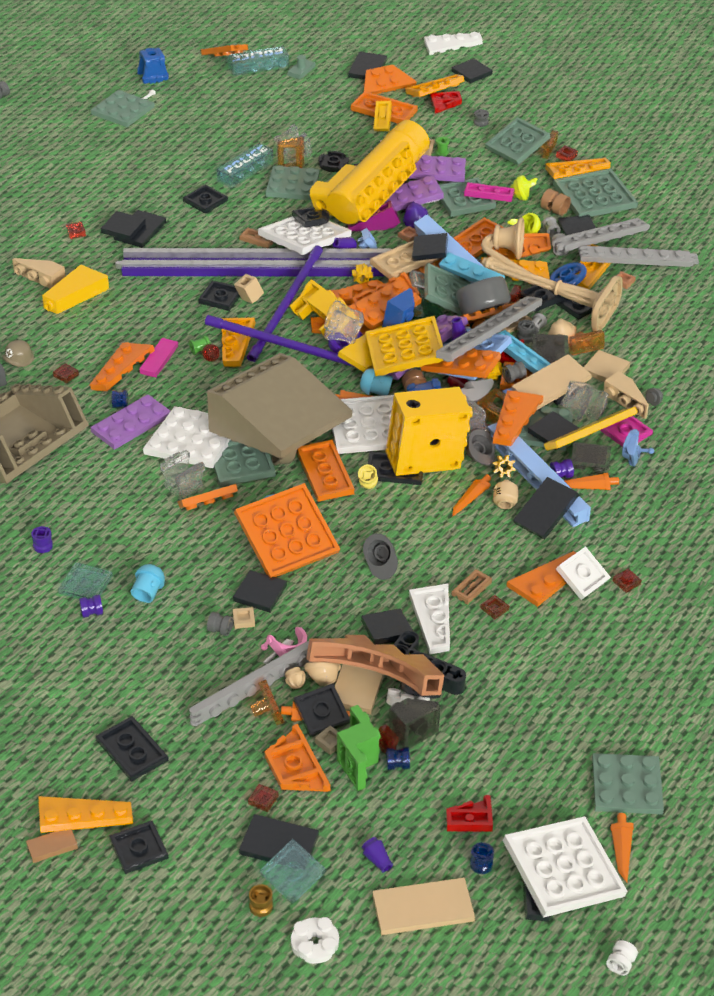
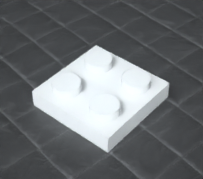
M586 546L556 568L581 600L611 578Z

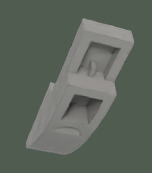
M493 379L470 380L464 384V388L461 391L466 395L469 406L475 405L491 390L494 383Z

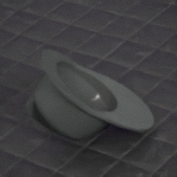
M476 429L469 436L466 452L472 461H477L483 465H491L495 460L493 438L484 430Z
M376 533L370 535L363 544V553L369 569L378 579H389L395 574L398 566L395 547L383 534Z

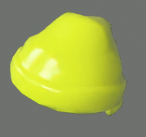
M524 175L518 176L510 186V188H514L513 197L523 201L528 200L530 187L536 184L537 178L528 181Z
M527 213L522 216L524 219V233H538L541 227L538 215ZM510 219L507 223L514 225L518 219Z

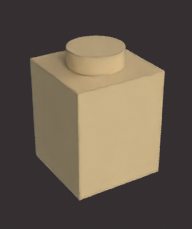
M245 274L234 284L241 299L253 304L264 294L256 277Z

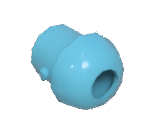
M374 368L367 369L362 374L360 389L367 395L374 393L386 396L389 394L393 377L388 375L375 376Z
M152 564L141 566L135 573L136 581L131 589V595L138 601L151 603L158 589L164 586L165 577L163 571Z

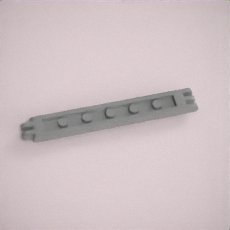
M634 218L556 238L552 242V246L559 251H572L579 246L598 244L599 242L610 241L611 239L646 231L650 228V225L639 218Z
M602 246L578 247L582 262L692 267L694 264H699L697 254L682 250Z
M309 641L192 706L189 709L190 724L198 726L211 717L218 716L225 709L236 706L244 698L253 696L258 690L272 685L274 681L281 677H285V673L294 667H303L309 662L306 659Z

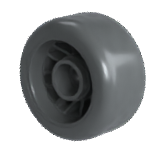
M502 276L476 281L458 289L456 292L458 305L463 315H470L477 311L482 313V311L494 307L497 309V307L508 304L511 300L506 280Z

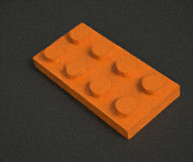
M366 91L351 104L352 111L375 117L376 101H391L390 122L397 124L403 120H410L418 111V106Z
M484 217L455 236L454 239L474 258H477L484 253L481 243L487 233H494L495 226L499 224Z
M396 280L349 307L355 313V318L370 330H374L383 325L387 301L409 288L399 280ZM413 292L414 307L421 304L422 298Z
M473 348L465 352L464 355L457 357L454 361H441L440 363H432L420 368L421 371L487 378L501 359L500 352L476 350Z
M333 440L303 445L297 449V455L318 502L354 494L355 488Z

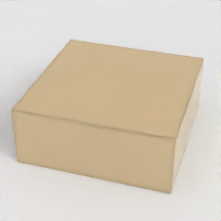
M253 607L233 609L235 629L255 627Z

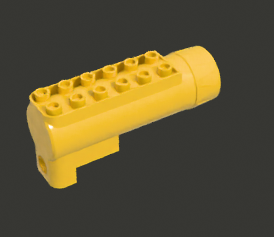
M401 121L357 166L346 164L328 182L317 181L311 187L310 197L315 210L322 211V209H325L330 213V216H334L345 224H355L358 221L366 222L417 170L415 163L419 161L430 146V140L426 131L414 121Z

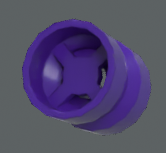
M565 459L560 463L557 461L550 463V468L561 478H572L574 476V467L570 459Z
M39 526L32 530L33 549L38 553L49 552L53 548L51 530L45 526Z
M100 594L93 595L92 598H79L83 618L89 617L91 614H103Z

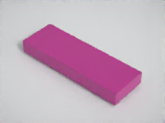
M469 182L464 191V196L512 202L514 188Z
M161 338L154 348L155 351L148 356L140 367V374L156 378L178 348V342Z

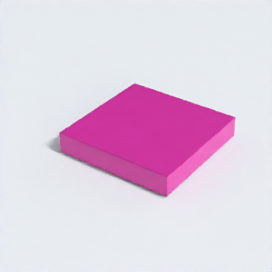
M634 416L600 430L622 447L627 435L633 429L639 431L638 443L653 433L652 429Z

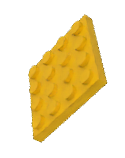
M435 316L366 331L375 376H384L389 373L401 372L406 369L444 361V359L436 358V351L442 348L443 344Z

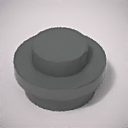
M650 388L646 391L647 402L653 406L659 405L663 399L662 392L656 388Z

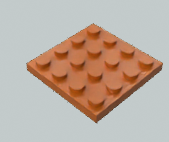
M305 483L237 508L234 511L266 575L270 578H276L340 551V547Z

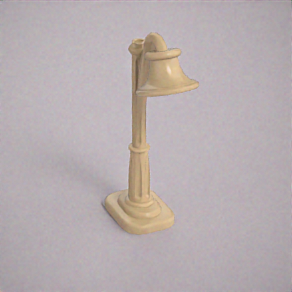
M520 217L517 223L510 227L501 228L500 225H496L494 233L489 234L482 240V250L490 256L482 260L481 264L485 268L551 290L556 296L560 295L579 304L591 307V327L595 333L601 332L619 305L623 284L622 277L613 276L607 286L598 293L583 287L564 283L562 280L556 282L532 274L495 251L499 247L506 248L514 253L517 260L521 259L524 244L523 217Z

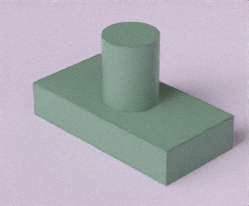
M298 55L297 64L287 71L288 76L300 80L315 68V62L306 60L304 55Z

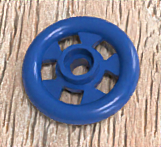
M568 263L556 269L551 274L550 280L556 282L562 280L564 283L578 285L585 278L587 269L582 263Z

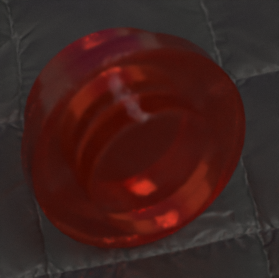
M208 344L204 346L202 355L207 361L213 362L219 357L220 351L216 345Z

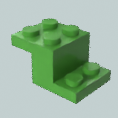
M359 705L350 708V727L337 732V761L357 791L366 788V779L368 777L366 767L378 763L380 753L379 739H381L378 728L373 727L368 714L365 711L363 712Z

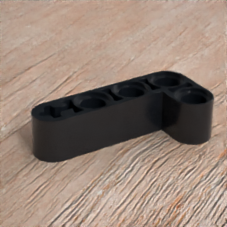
M405 631L400 635L394 645L404 655L423 654L444 674L443 691L453 695H459L465 691L466 672L462 668L418 651L419 635L416 632Z

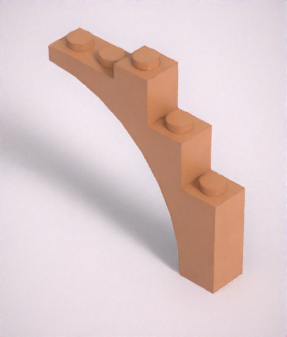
M345 635V638L309 639L306 657L309 662H329L361 667L399 680L413 688L421 696L441 695L444 674L423 654L404 655L394 644L374 645L366 635Z

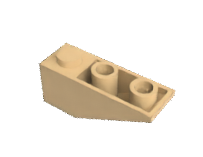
M12 259L16 274L35 281L44 287L51 289L66 277L64 266L53 261Z
M618 371L604 381L603 394L606 397L611 398L623 407H636V415L644 419L647 418L649 404L633 379Z

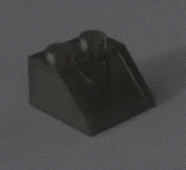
M532 334L531 349L549 363H553L568 354V335Z
M573 442L571 461L574 469L585 470L586 467L593 468L594 472L604 473L605 469H609L611 446Z
M406 698L401 702L393 704L389 708V737L405 752L438 733L440 704L436 701Z

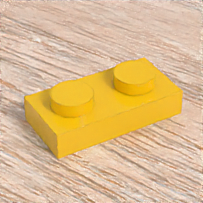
M376 101L374 131H390L391 101Z

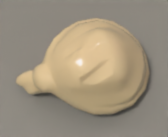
M562 318L558 319L551 325V329L548 332V343L556 348L567 346L574 339L577 327Z
M308 662L304 665V668L319 686H327L336 682L341 665L329 662Z

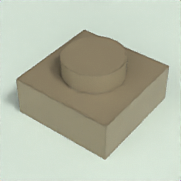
M332 726L327 727L315 737V744L331 755L337 750L338 731Z

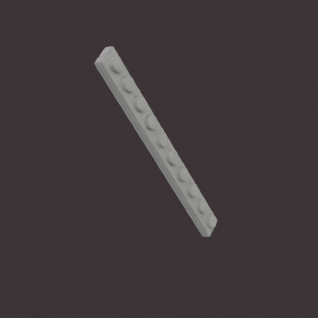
M524 297L436 351V358L444 359L446 362L454 361L457 357L464 355L465 352L483 343L486 339L491 338L494 334L501 332L502 329L509 327L510 324L541 306L542 298Z

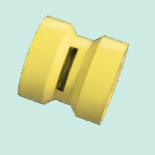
M372 465L362 466L358 471L360 485L367 489L374 488L378 482L377 470Z

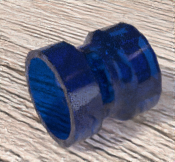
M402 747L400 750L386 748L387 770H395V768L410 769L409 747Z
M476 843L471 849L470 867L478 874L489 873L493 868L494 849L488 843Z

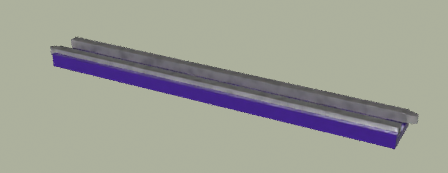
M124 248V260L115 262V266L117 269H122V276H244L245 274L250 276H297L311 252H308L306 255H300L298 252L287 248ZM323 249L321 256L307 276L354 277L352 276V270H356V265L365 263L368 267L371 266L373 277H386L370 264V258L392 249Z

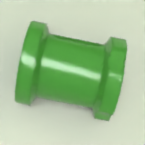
M444 136L436 138V155L447 156L449 154V138Z
M205 335L198 340H189V347L193 355H197L198 352L204 350L210 351L211 343L208 336Z

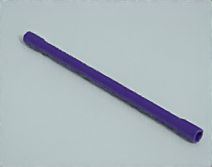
M314 246L307 261L263 332L273 333L310 270L323 252L321 246ZM257 340L247 355L248 361H257L263 347L267 343L266 341Z
M206 316L205 325L225 329L354 367L339 358L336 352L225 321L215 316Z

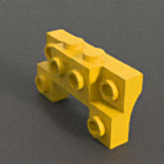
M310 280L305 285L301 295L289 305L292 312L302 320L312 311L322 317L326 323L319 330L326 339H328V334L333 330L345 333L343 327L356 316L353 310L340 297L336 298L331 290H325L313 280Z

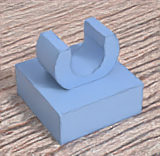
M367 228L362 230L363 237L357 240L361 249L368 247L370 249H377L375 238Z

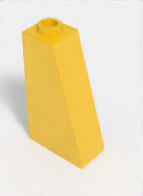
M79 265L42 295L44 309L59 314L108 290V275Z

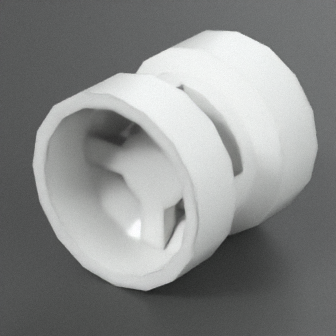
M617 941L613 947V954L609 955L607 959V967L622 976L629 974L632 966L631 962L635 961L638 955L636 947L627 941Z

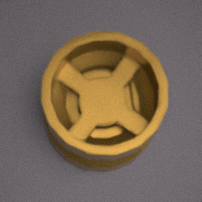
M258 884L250 889V911L255 916L265 917L272 912L273 895L271 888L267 885Z

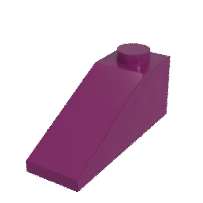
M390 200L384 203L366 222L358 221L355 224H348V229L351 231H362L365 228L369 231L392 229L400 223V218Z

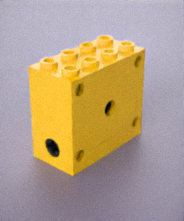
M460 387L394 393L385 452L396 476L418 474L420 471L427 473L461 468V463L464 461V447L467 446L466 436L467 432L470 431L469 420L473 412L471 406L467 403L466 395L462 393Z

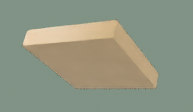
M598 350L584 368L592 374L591 377L604 382L618 371L624 374L630 367V362Z

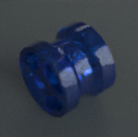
M112 390L113 408L118 406L125 408L128 406L127 390L122 392Z

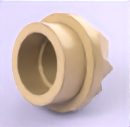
M294 667L285 673V682L291 688L299 689L305 684L306 674L304 671H301L300 667Z

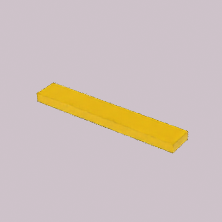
M636 407L623 409L545 443L544 447L548 451L565 446L637 413Z

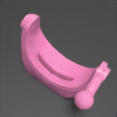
M302 627L295 628L298 638L297 645L282 644L272 635H268L266 642L261 645V649L267 650L268 645H270L280 657L307 642V634Z

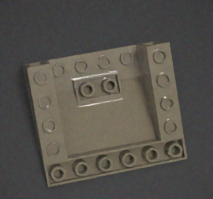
M282 353L207 391L209 432L231 439V441L242 443L247 447H253L261 452L272 454L277 458L285 457L287 454L352 417V409L299 361Z
M18 383L11 386V390L0 394V483L7 484L89 426L72 387H63V385L42 386L41 384L21 385Z

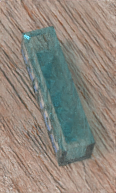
M284 46L228 55V67L233 76L289 67V54Z
M261 143L256 144L217 168V182L233 188L273 162V149Z

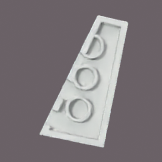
M477 32L424 37V43L429 55H434L435 52L443 53L449 49L457 50L463 46H476L483 42L480 33Z
M448 584L409 590V597L429 654L450 651Z

